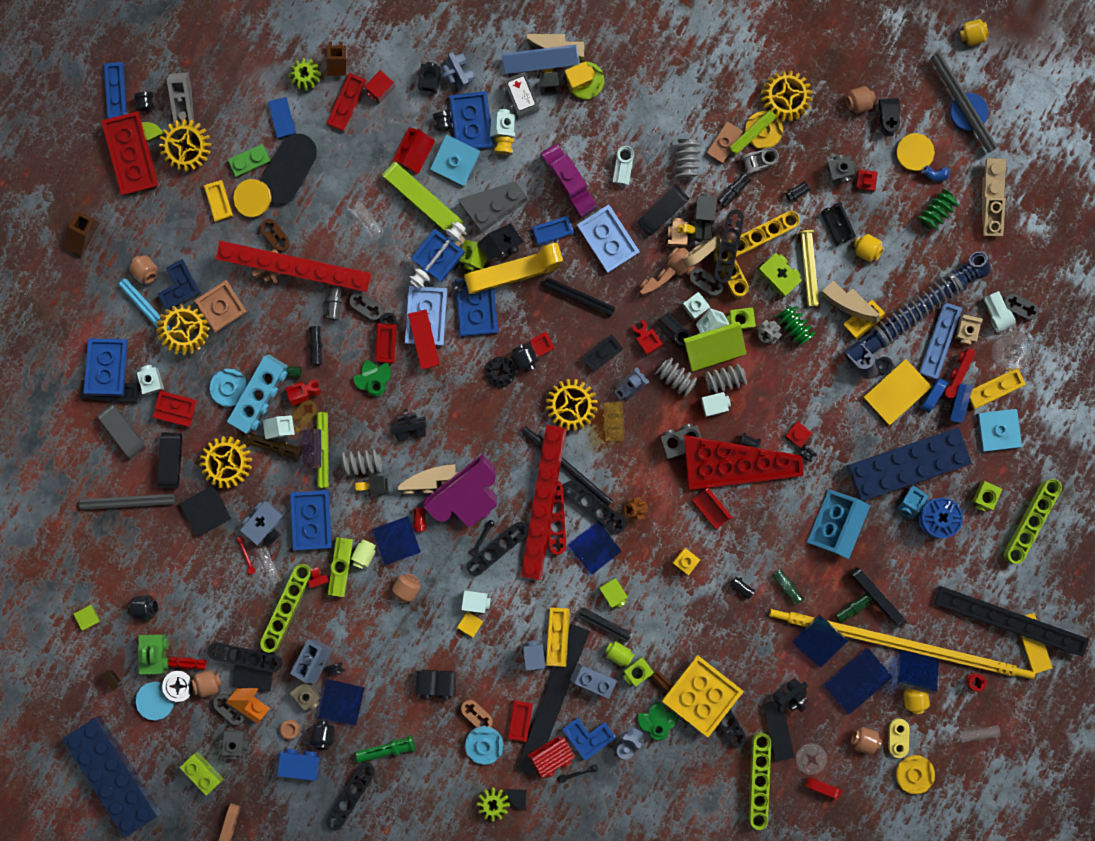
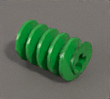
M942 189V193L937 194V199L932 200V205H927V210H923L922 216L917 217L918 221L927 229L938 231L939 228L936 224H944L941 218H949L946 212L954 213L952 206L959 207L956 198L946 189Z
M789 306L775 317H782L780 325L787 324L784 330H791L788 336H795L793 343L799 342V347L810 340L816 332H808L812 326H804L807 319L800 320L803 313H795L798 306Z

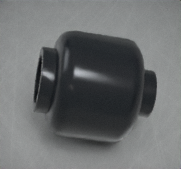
M524 343L512 350L511 359L518 371L525 370L527 373L536 368L535 364L539 361V357L532 345Z
M151 595L135 596L128 605L129 614L137 621L151 620L159 610L157 600Z
M317 721V724L310 727L309 743L314 746L313 749L328 750L334 744L335 728L328 725V721Z

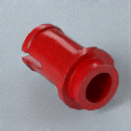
M425 508L413 509L414 526L412 528H414L415 532H425L428 527L425 522Z

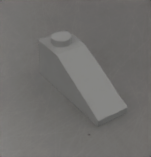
M189 72L170 74L167 78L174 127H176V120L182 125V119H186L188 125L190 120L194 121ZM187 129L177 131L176 135H184Z

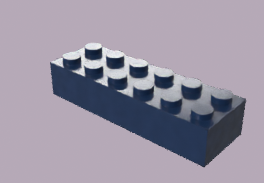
M958 427L846 465L857 498L864 501L970 465L972 462Z
M101 716L93 718L62 738L124 838L162 814Z

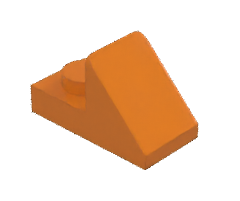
M237 688L226 702L257 724H259L270 709L254 697L258 688Z

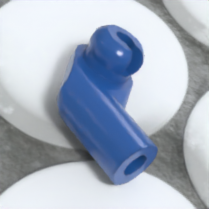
M926 165L921 171L932 182L945 181L950 176V171L947 167L934 171Z

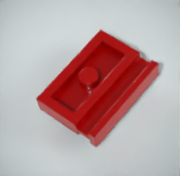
M160 390L152 417L191 427L198 400Z

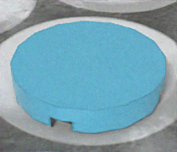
M224 369L212 377L209 390L216 403L226 407H233L237 405L248 383L242 373L234 369Z
M154 681L147 683L137 693V710L143 717L149 720L163 719L174 708L175 702L168 700L163 695L162 682Z
M477 727L470 731L466 738V754L477 764H492L500 758L503 752V738L492 727Z

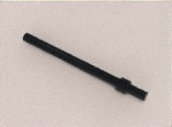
M525 426L521 432L532 441L531 443L534 446L542 449L544 438L539 434L536 435ZM562 457L561 466L609 506L613 500Z

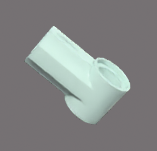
M623 146L616 155L612 183L629 185L634 151L629 146ZM627 151L630 153L631 158L623 160L620 157V153Z
M999 291L983 298L991 315V324L997 333L1016 325L1015 318L1012 312L1007 309Z

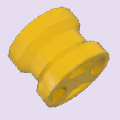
M496 136L495 142L497 146L494 148V153L512 155L513 149L511 147L514 143V138Z

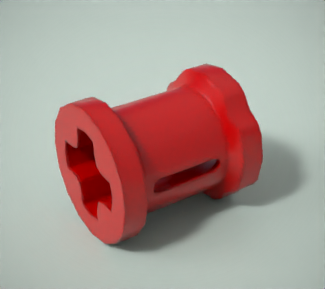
M977 673L969 674L965 680L966 686L977 692L984 690L987 685L985 677ZM975 678L980 680V682L977 683V686L972 684V682L975 681Z

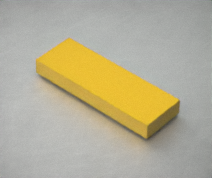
M1016 368L973 388L969 402L974 410L1025 386L1026 383L1019 369Z
M550 607L546 666L566 667L570 609Z
M1035 613L1025 615L1027 617L1036 619ZM1020 635L1031 670L1036 674L1052 669L1045 644Z

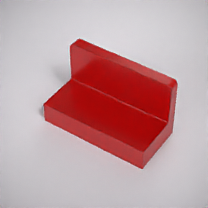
M409 127L392 161L409 168L415 173H419L435 140L421 130Z
M706 488L692 499L716 530L733 518L709 488Z

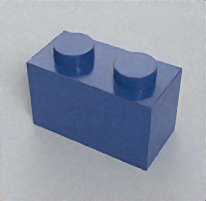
M286 748V751L280 753L277 776L316 781L319 776L321 755H316V751L306 750L305 753H298L297 749Z

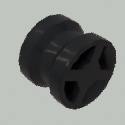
M146 91L134 94V99L137 101L136 111L155 109V105L152 103V92Z
M443 111L433 114V119L436 123L434 125L435 131H445L453 128V123L450 122L451 112Z

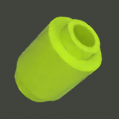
M617 641L614 644L610 642L605 650L607 659L626 668L635 655L631 653L630 649Z

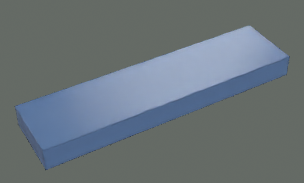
M577 44L504 53L502 55L505 74L580 64Z
M949 303L946 305L942 304L919 370L921 375L938 380L962 311L961 307Z

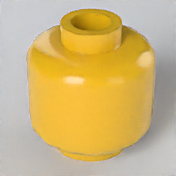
M981 19L964 23V30L960 31L962 42L966 41L969 46L985 43L987 37H989L987 24Z
M866 234L862 238L858 237L854 244L856 255L868 262L877 261L884 250L882 241L870 234Z
M911 684L903 692L905 708L912 711L913 714H922L924 710L929 708V692L922 684Z

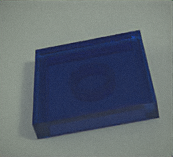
M409 516L372 529L384 565L421 552Z
M599 521L568 544L591 575L622 552Z
M819 614L792 641L793 644L821 668L848 642V639Z
M901 650L899 654L897 686L936 694L939 659Z
M327 679L319 718L357 725L365 687Z

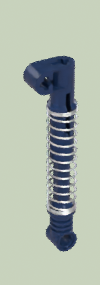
M981 251L973 253L963 267L946 274L947 281L940 278L942 284L939 286L938 283L934 282L936 288L933 290L931 287H928L929 294L922 291L924 295L922 299L916 295L918 300L916 303L910 300L911 303L909 305L904 304L905 308L902 310L898 308L899 312L896 314L892 313L891 318L886 317L887 321L884 323L880 322V326H873L869 334L843 352L847 361L863 378H874L879 372V367L873 353L880 348L888 347V345L892 344V339H898L899 334L904 335L905 330L910 331L911 326H917V321H923V317L928 318L929 312L935 313V308L940 309L941 303L946 305L947 299L953 300V295L958 296L959 293L964 292L972 280L988 276L991 266L987 254Z

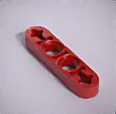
M560 481L557 483V486H560V490H557V497L561 496V500L555 499L554 502H558L561 505V510L558 513H552L551 524L559 521L562 524V530L554 532L551 529V525L549 530V548L552 553L557 555L562 554L566 550L563 486ZM551 534H563V538H559L560 544H563V548H560L559 552L552 548V544H555L556 540L555 538L551 539Z

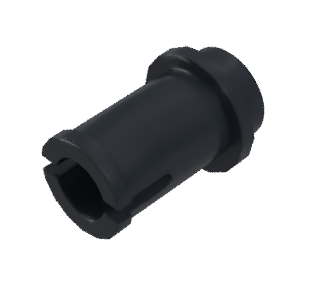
M803 181L793 189H788L785 195L789 202H797V199L810 192L811 188L807 182Z
M736 576L730 583L732 590H737L747 599H750L755 592V589L742 581L741 577L738 578Z

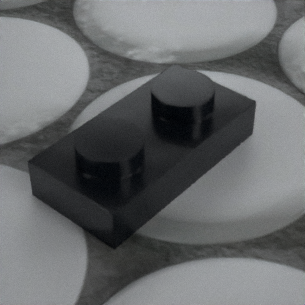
M611 334L585 354L582 359L594 373L620 353L623 348Z

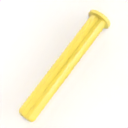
M804 230L798 233L801 234L808 306L814 307L819 305L812 238L814 230Z

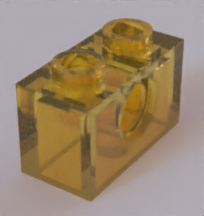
M623 402L603 403L604 441L624 442Z

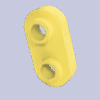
M900 718L892 720L889 725L888 749L890 754L896 758H903L909 752V724ZM899 725L903 726L902 732H897ZM898 745H902V751L900 752L896 750Z

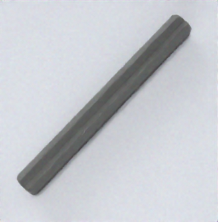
M162 494L81 499L79 507L81 510L170 505L175 504V495Z

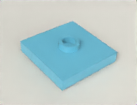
M446 135L430 170L465 186L481 151Z
M1017 409L978 413L982 452L1022 447Z

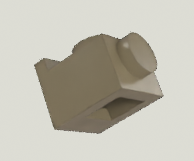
M305 682L290 692L291 696L295 698L304 711L308 708L312 711L320 704L318 700L322 698L310 683ZM304 694L309 695L310 698L308 701H305L303 699Z

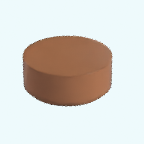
M286 720L280 727V733L285 739H294L300 733V726L295 720Z

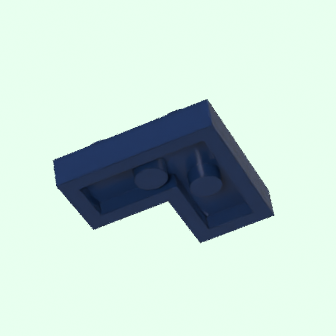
M183 259L166 267L174 285L157 293L166 310H171L172 306L176 307L201 294Z

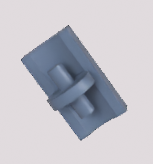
M453 52L448 54V58L444 60L445 66L442 67L444 73L441 75V79L443 81L448 79L450 84L455 83L458 91H461L474 80L475 76L471 70L463 72L461 67L467 63L463 54L454 55Z
M637 367L616 385L617 389L614 393L620 400L625 398L628 401L647 385L649 381L645 378L644 374L640 373Z
M633 727L616 743L618 745L616 749L618 758L628 760L640 749L642 743L639 740L643 734L641 731Z

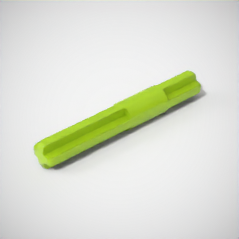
M326 412L317 413L318 488H327L329 486L328 414Z

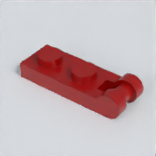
M968 348L960 352L957 359L959 364L957 368H953L949 376L951 382L942 393L944 399L956 396L959 385L962 383L975 355V350Z

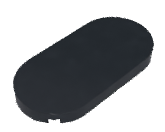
M292 134L282 141L261 179V182L265 183L270 190L272 197L270 203L283 205L293 201L297 196L318 156L316 145L310 137L304 134Z

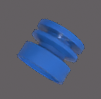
M943 497L927 500L917 514L916 520L919 529L926 536L947 538L959 531L962 526L963 515L956 502ZM944 514V521H938L939 515Z

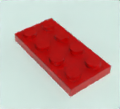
M137 111L101 120L121 195L159 186L140 112Z

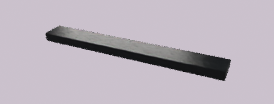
M943 586L939 587L934 601L935 605L1081 657L1084 656L1089 642V638Z
M574 624L571 625L568 633L566 667H555L517 770L535 776L536 771L527 755L548 742L569 688L570 678L577 662H579L590 630Z

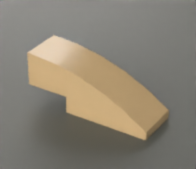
M527 34V43L536 49L577 44L579 59L584 61V42H565V34Z
M832 281L822 290L823 297L841 311L865 321L875 323L880 321L879 313L853 288L846 293L835 281Z

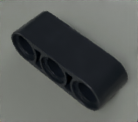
M675 185L637 223L651 236L690 198L678 185Z
M161 433L157 474L158 488L178 489L183 444L182 433Z

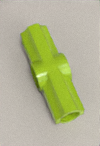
M336 538L328 595L345 597L353 539ZM340 561L346 566L342 573L336 570V564Z

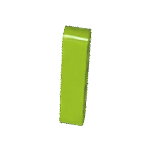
M395 161L381 175L445 233L446 229L451 230L453 227L451 222L463 224V221Z
M1049 479L1040 484L1004 551L1006 562L1020 564L1025 560L1061 493L1062 485L1058 480ZM1049 483H1052L1054 485L1053 493H1050L1047 490V485ZM1040 500H1043L1045 502V508L1043 510L1039 509L1038 502ZM1032 516L1036 519L1034 527L1029 524V519ZM1023 533L1027 536V542L1024 544L1020 541V535ZM1013 550H1016L1018 553V558L1015 561L1011 559V552Z
M307 564L297 565L290 576L261 639L260 645L265 652L276 651L282 643L309 584L308 581L312 577V568ZM302 567L306 568L308 572L305 578H301L298 575V571ZM293 585L299 587L300 591L297 596H293L290 592V588ZM284 603L291 605V611L288 614L282 610ZM277 620L283 623L281 631H277L274 628V623ZM268 638H272L275 641V646L272 649L266 646Z
M763 732L754 734L751 746L749 822L756 830L766 828L769 811L771 739ZM763 736L766 738V744L761 747L757 746V739ZM759 756L765 757L766 760L762 766L756 765V759ZM758 776H763L765 778L764 783L760 786L756 785L755 779ZM757 796L764 797V802L761 805L754 804V799ZM757 815L763 816V822L759 825L753 823L754 817Z

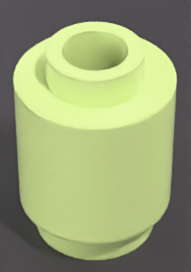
M362 539L352 555L351 560L354 561L352 565L361 569L364 566L369 567L376 552V545Z

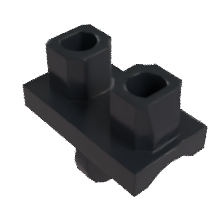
M404 409V415L397 416L398 422L392 423V433L395 434L398 442L408 440L407 431L414 430L416 438L426 436V417L417 418L416 412L409 414L408 409Z
M793 678L787 684V688L790 691L788 694L782 689L774 692L773 699L778 704L777 710L782 713L790 708L791 711L797 709L803 712L806 709L804 703L808 701L805 696L807 695L806 688L809 685L805 681L801 684Z

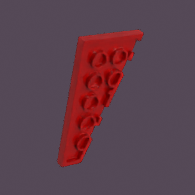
M684 435L689 490L804 476L803 458L801 455Z

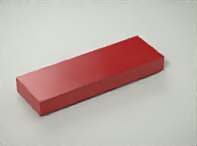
M349 72L327 121L328 126L345 132L367 83L366 79Z
M427 309L409 313L408 316L421 370L440 366Z

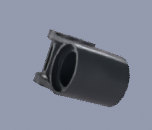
M899 98L879 99L881 132L886 136H892L900 126ZM888 122H890V123H891V126H894V127H893V128H890V125H887Z

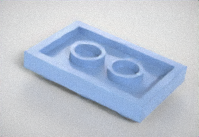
M610 205L605 206L577 224L578 229L607 273L640 253Z
M409 286L406 344H415L408 314L427 309L435 345L444 346L447 288L420 287L418 289L415 286Z

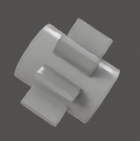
M765 320L757 328L760 331L758 337L764 343L770 342L774 344L782 336L779 333L781 327L775 321L768 322Z

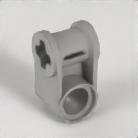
M767 148L743 155L740 159L744 162L747 171L745 174L750 176L774 167L779 155L774 148ZM772 154L775 160L767 162L764 156Z

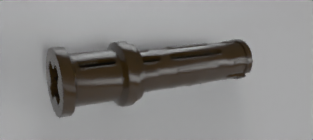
M250 432L245 434L243 441L245 444L275 452L281 458L284 456L294 459V462L297 463L303 451V446L296 447L288 444L287 441L278 442L265 439V437Z

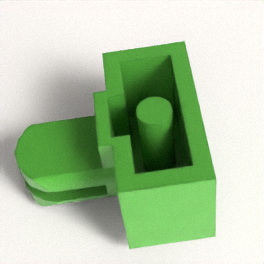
M166 634L139 635V674L166 673V669H169V658H166L169 640L166 638Z

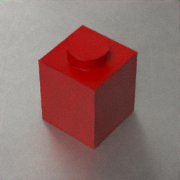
M381 70L365 85L366 95L372 101L377 100L379 103L395 88L394 82Z

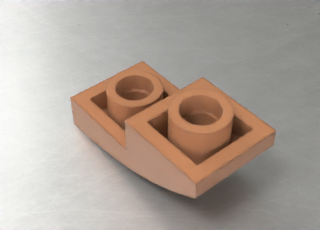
M671 267L667 271L663 269L657 277L659 281H656L653 277L649 281L645 279L639 287L641 289L639 294L645 296L660 289L675 275L676 271Z

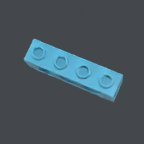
M271 355L264 356L227 422L246 434L252 430L255 431L260 424L258 419L261 414L264 415L269 408L267 403L270 398L273 399L279 390L277 388L279 382L285 380L288 374L286 372L288 366ZM266 374H270L272 376L271 384L266 382ZM257 390L263 393L262 400L256 397ZM248 406L254 410L253 416L248 415Z

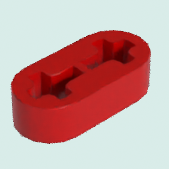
M808 777L805 785L836 799H840L843 791L838 787L812 777Z

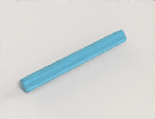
M123 279L118 284L119 287L153 325L159 328L157 322L161 321L160 315L127 279ZM168 325L167 331H170L172 328ZM178 338L174 339V340H176V341H178V342H182V341H181L180 339H178Z

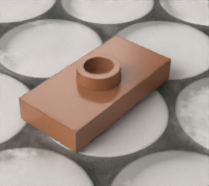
M727 121L708 150L707 155L723 164L731 151L730 146L740 138L743 131Z

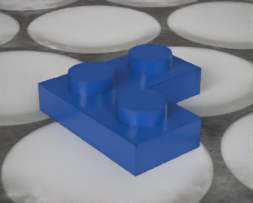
M577 717L562 728L585 761L616 739V736L606 722H603L589 733Z

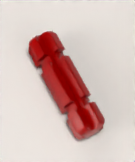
M170 657L168 666L172 668H177L178 666L184 669L197 668V670H205L207 660Z

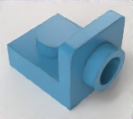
M912 485L896 510L904 517L912 520L920 512L928 495Z

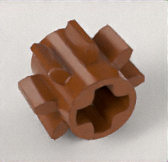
M641 497L628 499V503L624 506L625 515L631 518V521L645 519L644 515L648 512L646 502L641 501Z

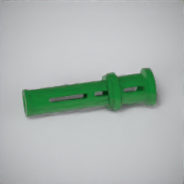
M412 735L400 740L393 739L388 744L356 751V758L358 763L393 754L394 756H400L401 753L416 752L415 742Z

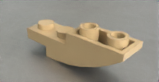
M986 158L985 176L982 183V224L984 236H1003L1006 159Z
M456 465L434 467L415 474L398 486V490H403V494H414V490H422V493H433V489H438L437 481H441V485H443L458 473L456 472Z

